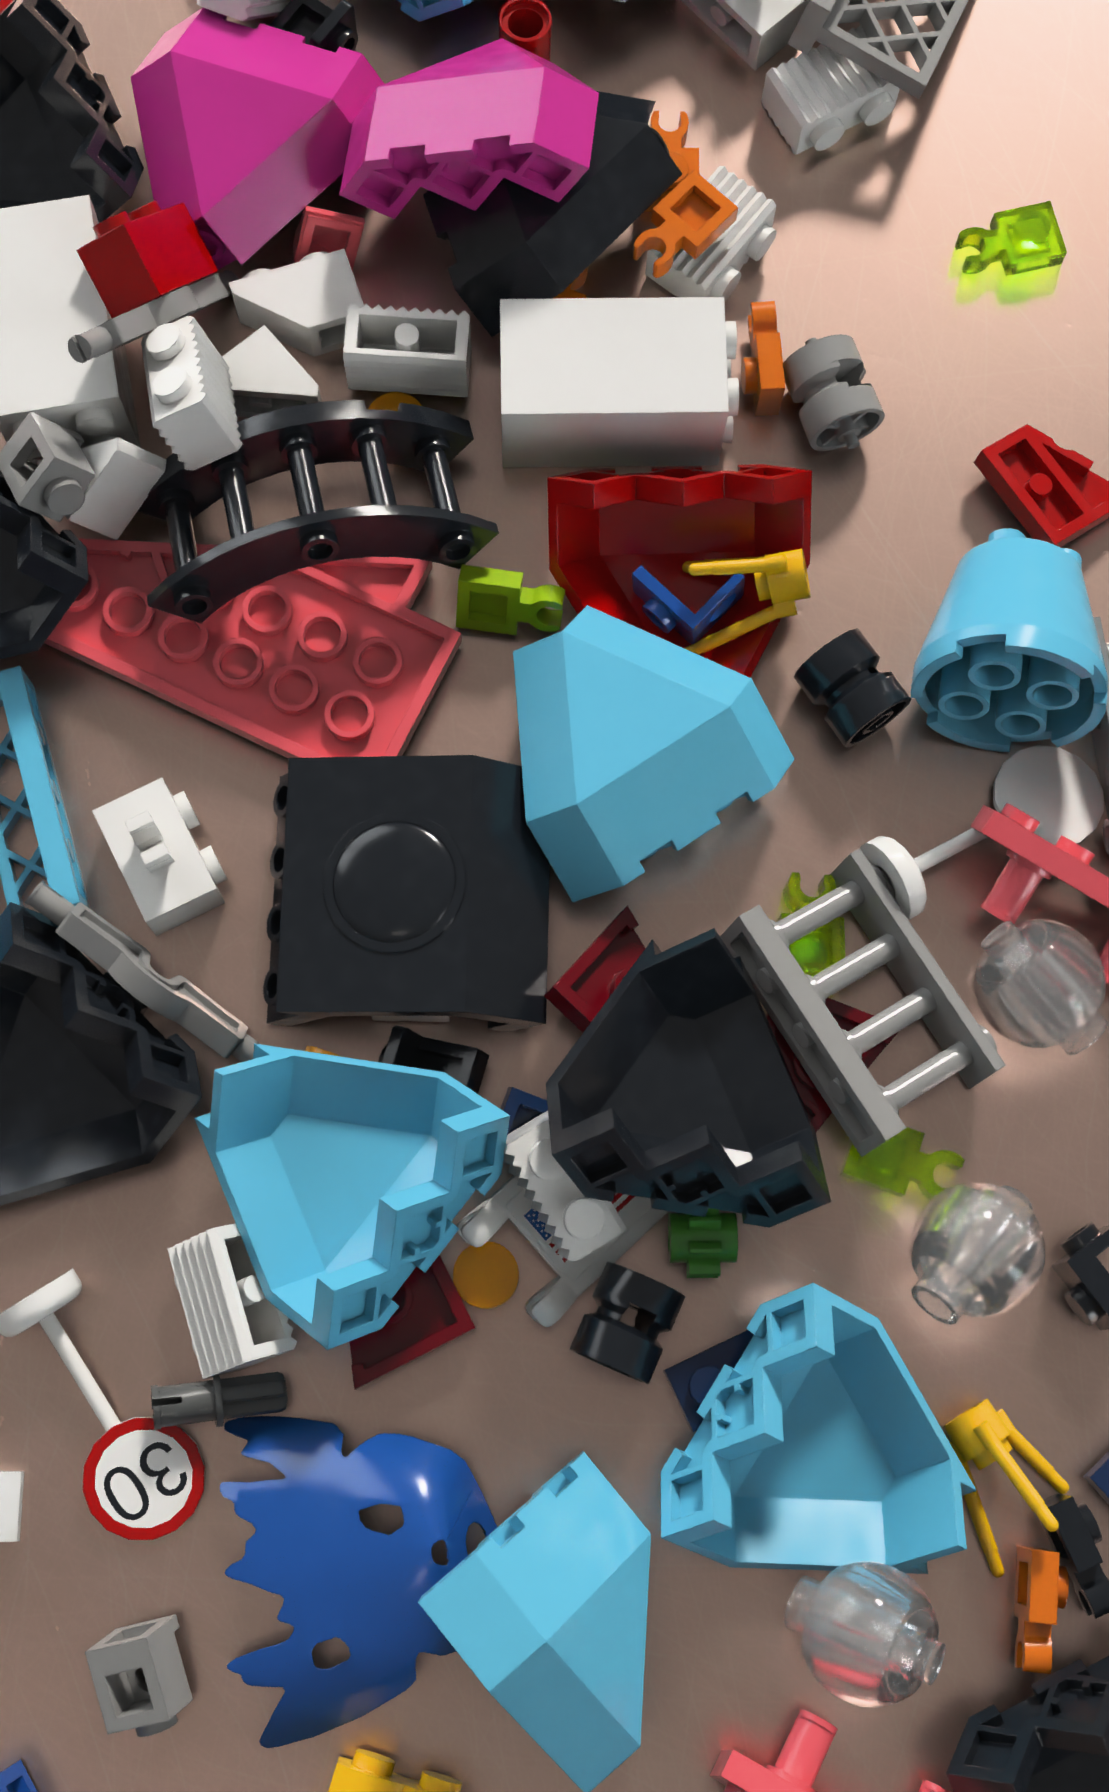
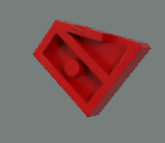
M1028 424L982 449L973 462L1032 539L1045 541L1061 548L1109 519V481L1090 471L1093 461L1074 450H1066L1059 447L1051 437Z

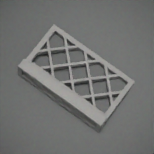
M809 0L787 44L808 55L815 41L919 99L968 0H885V2L868 3L867 0ZM928 15L935 31L920 33L912 17ZM894 19L901 34L885 36L877 20ZM859 22L867 38H857L837 25L840 23ZM910 51L920 70L919 73L897 61L893 52Z

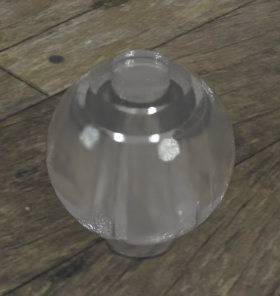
M1032 919L1022 921L1016 925L1011 921H1006L993 929L984 938L981 947L985 951L980 956L976 966L974 990L981 1013L997 1033L1016 1044L1031 1048H1047L1059 1044L1068 1055L1082 1052L1101 1037L1108 1026V1021L1098 1011L1106 994V974L1097 950L1083 934L1061 922L1047 919Z
M985 1182L957 1184L946 1188L931 1198L918 1214L911 1232L910 1258L913 1270L919 1279L911 1290L912 1296L927 1314L942 1323L950 1325L957 1323L963 1314L971 1317H990L1005 1313L1022 1303L1038 1284L1046 1258L1044 1234L1029 1199L1011 1186H998Z
M859 1561L848 1563L832 1570L822 1581L804 1575L796 1584L786 1608L785 1627L802 1635L801 1650L811 1674L827 1692L845 1703L863 1708L888 1707L912 1696L919 1689L922 1682L928 1685L933 1684L939 1674L945 1656L946 1645L938 1641L939 1624L934 1607L919 1584L909 1575L893 1566L875 1561Z

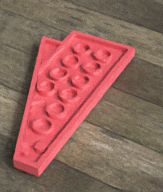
M78 538L87 548L89 581L44 643L289 759L402 756L462 642V636L460 632L411 610L433 568L431 561L402 557H363L312 565L274 577L250 588L221 606L205 621L198 623L148 606L147 596L175 572L170 543ZM196 544L198 556L217 545Z

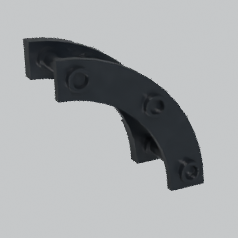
M364 400L325 401L297 405L258 414L238 421L239 427L237 430L241 434L239 439L243 445L237 452L194 471L184 469V462L178 461V455L173 453L166 458L164 474L152 487L148 497L138 510L139 512L167 521L175 572L147 596L148 606L198 623L205 621L221 606L250 588L297 569L331 561L363 557L421 559L461 569L462 564L465 565L499 534L496 523L461 513L449 463L474 439L468 420L444 411L407 403H399L398 411L366 409ZM350 461L361 462L371 505L344 507L325 511L315 465ZM387 464L400 465L425 472L434 508L397 505ZM290 470L300 516L255 529L246 485ZM223 498L231 539L198 556L192 520L213 503Z

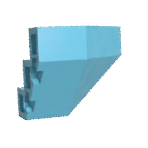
M588 605L562 631L513 651L526 823L572 902L625 886L645 873L640 861L648 859L657 851L671 846L679 851L719 825L721 822L717 812L730 806L735 799L746 796L748 801L754 802L775 789L795 760L752 678Z
M254 1043L252 1060L214 1070L211 1113L194 1117L265 1299L325 1349L329 1350L382 1329L399 1307L398 1304L391 1300L416 1267L426 1273L459 1230L451 1221L475 1190L484 1196L488 1193L502 1174L510 1115L445 1072Z
M815 1283L760 1304L746 1328L754 1336L734 1368L724 1364L696 1411L704 1419L686 1450L682 1451L674 1448L661 1470V1538L732 1568L928 1574L927 1561L966 1550L962 1496L977 1490L879 1318Z
M582 1451L531 1495L532 1498L484 1538L472 1553L424 1593L418 1603L497 1702L583 1792H591L641 1746L651 1533L586 1453Z

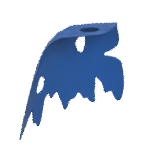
M256 1416L229 1420L224 1424L225 1431L248 1441L241 1452L243 1456L271 1463L286 1477L278 1480L222 1482L220 1484V1492L223 1497L233 1501L236 1515L252 1523L256 1529L255 1534L246 1541L243 1558L231 1564L225 1570V1575L268 1592L281 1595L284 1601L277 1619L294 1627L293 1633L288 1640L237 1657L227 1664V1669L240 1674L243 1682L247 1685L283 1687L285 1690L259 1740L261 1746L273 1748L298 1742L358 1719L406 1691L416 1681V1657L420 1652L439 1656L457 1652L418 1601L424 1593L468 1556L466 1535L472 1523H477L482 1528L485 1538L497 1528V1525L465 1460L452 1450L412 1436L383 1433L363 1442L348 1456L344 1457L342 1455L344 1434L333 1423L303 1418ZM378 1504L400 1506L404 1524L389 1535L376 1532L364 1526L360 1521L359 1511ZM439 1540H443L446 1545L447 1565L436 1564L432 1558L433 1544ZM337 1637L349 1647L351 1656L348 1660L327 1669H320L314 1665L312 1651L317 1643Z

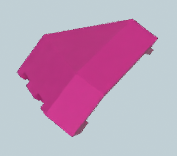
M201 8L165 32L130 78L153 200H157L161 210L184 202L219 270L235 260L241 265L244 264L344 172L352 122L376 88L383 85L384 82L362 53L339 47L336 52L305 44V36L261 23L254 29L227 21L226 15Z
M503 38L388 82L376 88L352 122L339 195L392 219L399 215L420 187L476 211L502 179L506 178L559 203L589 170L599 93L554 63Z

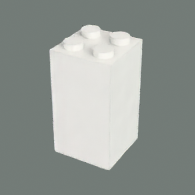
M89 195L0 209V431L6 442L9 441L28 413L33 412L81 434L84 443L80 448L118 437L140 447L125 345L97 358L93 357L85 363L75 361L68 351V341L71 337L82 334L112 319L76 251L97 239L92 227L97 225L99 221ZM37 447L27 459V461L36 465L38 460L43 459Z
M724 297L500 299L503 468L718 465L722 443H732L733 416H738L739 381L738 378H731V359L736 358L737 327L736 321H725Z

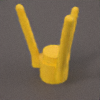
M803 549L765 555V557L705 559L684 562L682 570L692 576L754 573L759 601L771 599L773 603L772 606L715 632L684 649L700 655L775 619L798 615L796 601L811 598Z
M986 1398L943 1426L952 1440L950 1442L952 1448L976 1490L977 1487L967 1461L972 1459L978 1470L997 1461L1045 1528L1050 1532L1058 1530V1521L1009 1452L1014 1448L1058 1493L1066 1494L1069 1491V1485L1054 1470V1467L1014 1427L1003 1409L996 1411L989 1399ZM977 1490L963 1496L990 1571L994 1577L1000 1578L1004 1575V1567Z

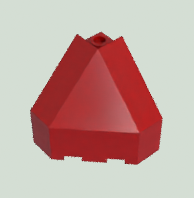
M756 464L738 465V472L702 470V466L651 467V472L615 474V468H594L547 477L549 570L559 586L565 589V595L577 614L588 605L675 645L686 648L691 644L674 629L668 634L663 632L643 612L642 606L645 602L633 592L632 573L640 565L688 609L696 614L734 574L692 576L682 570V565L686 561L765 557V555L802 548L806 567L808 568L810 564L811 470ZM754 573L742 574L745 576L744 595L701 639L773 605L771 599L759 601ZM781 618L775 619L706 653H702L700 656L750 678Z

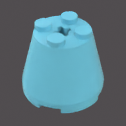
M1002 528L990 533L988 542L974 547L961 558L913 668L911 698H915L920 707L927 713L926 725L939 734L964 745L984 750L1010 752L1011 742L1051 739V742L1056 747H1060L1082 738L1100 723L1107 706L1108 675L1081 570L1082 558L1078 552L1068 548H1060L1045 541L1026 538L1021 531L1016 529Z

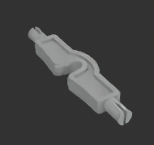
M225 270L223 273H216L191 285L172 291L147 304L114 317L82 334L74 335L75 337H71L68 341L69 354L75 361L85 363L93 357L97 358L141 338L160 325L173 323L228 296H232L229 282L239 279L232 271Z
M43 880L25 901L27 905L29 904L59 926L56 929V933L108 971L118 984L141 1003L158 1014L177 1022L222 1057L228 1059L232 1054L241 1062L253 1059L254 1043H260L246 1034L248 1027L185 977L178 975L167 979L159 975L151 967V954L145 947L108 923L83 903L78 902L74 906L46 885Z

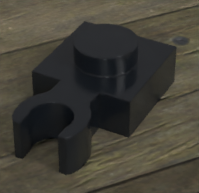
M1055 1494L1044 1499L1046 1506L1058 1521L1059 1528L1055 1532H1050L1043 1524L1042 1526L1053 1550L1060 1553L1059 1563L1067 1568L1087 1616L1093 1614L1095 1619L1109 1613V1580L1100 1566L1103 1560L1095 1545L1102 1541V1535L1092 1512L1085 1503L1076 1504L1073 1496Z

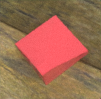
M305 206L294 237V262H299L303 257L313 252L324 251L330 253L344 248L353 271L365 218Z

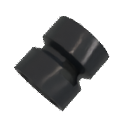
M858 628L849 630L824 645L809 657L794 675V679L814 705L828 706L829 709L825 721L847 748L860 743L879 731L898 716L911 701V697L892 672H878L876 667L880 656Z
M607 1262L592 1295L598 1305V1309L595 1313L584 1314L570 1350L618 1373L649 1384L663 1351V1348L657 1341L659 1333L672 1330L686 1296L641 1273L615 1263ZM628 1308L637 1311L634 1327L620 1322L622 1315Z

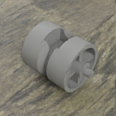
M839 334L820 339L810 338L805 342V346L792 353L783 363L786 387L794 403H804L799 411V417L810 446L814 450L827 451L848 446V449H854L860 445V439L873 432L883 422L885 417L884 411L871 383L861 384L866 370L851 336Z

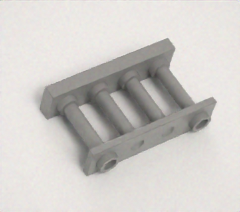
M859 848L850 853L828 876L835 887L831 892L778 922L770 920L761 906L757 905L738 916L720 937L734 958L741 957L759 1001L860 1156L863 1157L906 1129V1126L899 1117L900 1108L956 1073L960 1074L970 1089L1004 1067L1005 1063L997 1053V1046L992 1035L986 1028L977 1023L888 891V884L883 873L875 865L870 864ZM850 910L871 942L814 976L805 974L790 952L789 945ZM886 964L907 996L850 1031L841 1029L825 1005V999ZM922 1018L943 1051L887 1086L878 1085L862 1061V1054Z

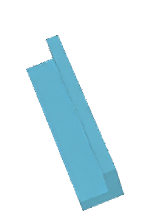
M21 666L0 671V707L4 706L10 730L0 744V769L6 759L18 764L24 785L15 802L0 794V805L10 810L4 820L0 811V878L7 906L12 902L24 907L22 896L34 876L38 875L47 880L50 888L74 906L81 902L90 908L34 685ZM21 816L33 822L39 845L30 860L12 852L7 840ZM13 862L24 868L18 880Z

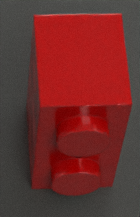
M157 200L128 214L126 211L118 213L92 227L97 239L76 250L111 318L147 304L179 288L198 282L218 271L184 202L161 210Z

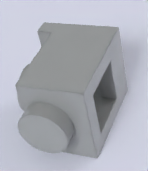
M33 412L28 413L0 452V471L19 506L58 522L65 515H70L82 507L88 484L94 478L95 473L80 448L84 443L81 434ZM36 447L43 457L39 466L27 461Z
M176 1614L116 1628L85 1651L107 1734L134 1728L138 1737L160 1733L174 1726L178 1722L176 1714L193 1700L174 1634L180 1628Z

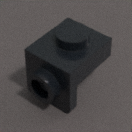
M291 0L269 25L305 36V44L336 52L339 47L354 51L358 42L354 6L345 0H341L334 10L319 0Z
M395 1025L392 1028L388 1044L381 1051L378 1062L445 1072L478 1094L490 1055L475 1047L426 1038L409 1028Z
M1090 1222L1060 1244L1067 1254L1054 1263L1052 1268L1069 1289L1064 1296L1074 1313L1086 1325L1091 1326L1095 1323L1100 1330L1109 1329V1273L1096 1256L1109 1247V1225L1098 1230L1094 1223Z

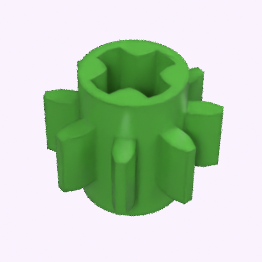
M711 1208L708 1209L705 1217L683 1213H669V1263H686V1278H718L721 1275L720 1263L737 1262L738 1226L736 1213H719V1210Z

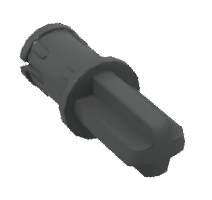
M280 1372L220 1379L219 1375L211 1377V1380L151 1386L154 1430H159L161 1427L215 1421L216 1427H222L224 1419L282 1412L286 1409L288 1401L286 1381Z

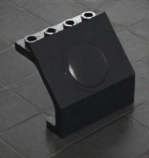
M476 755L289 758L288 773L280 776V782L276 788L273 800V808L278 816L276 846L272 851L270 859V871L274 877L273 907L267 919V935L271 940L270 969L263 985L264 999L268 1004L267 1024L293 1026L330 1016H457L487 1020L488 1029L506 1032L546 1024L547 999L544 995L547 993L550 863L526 823L522 766Z

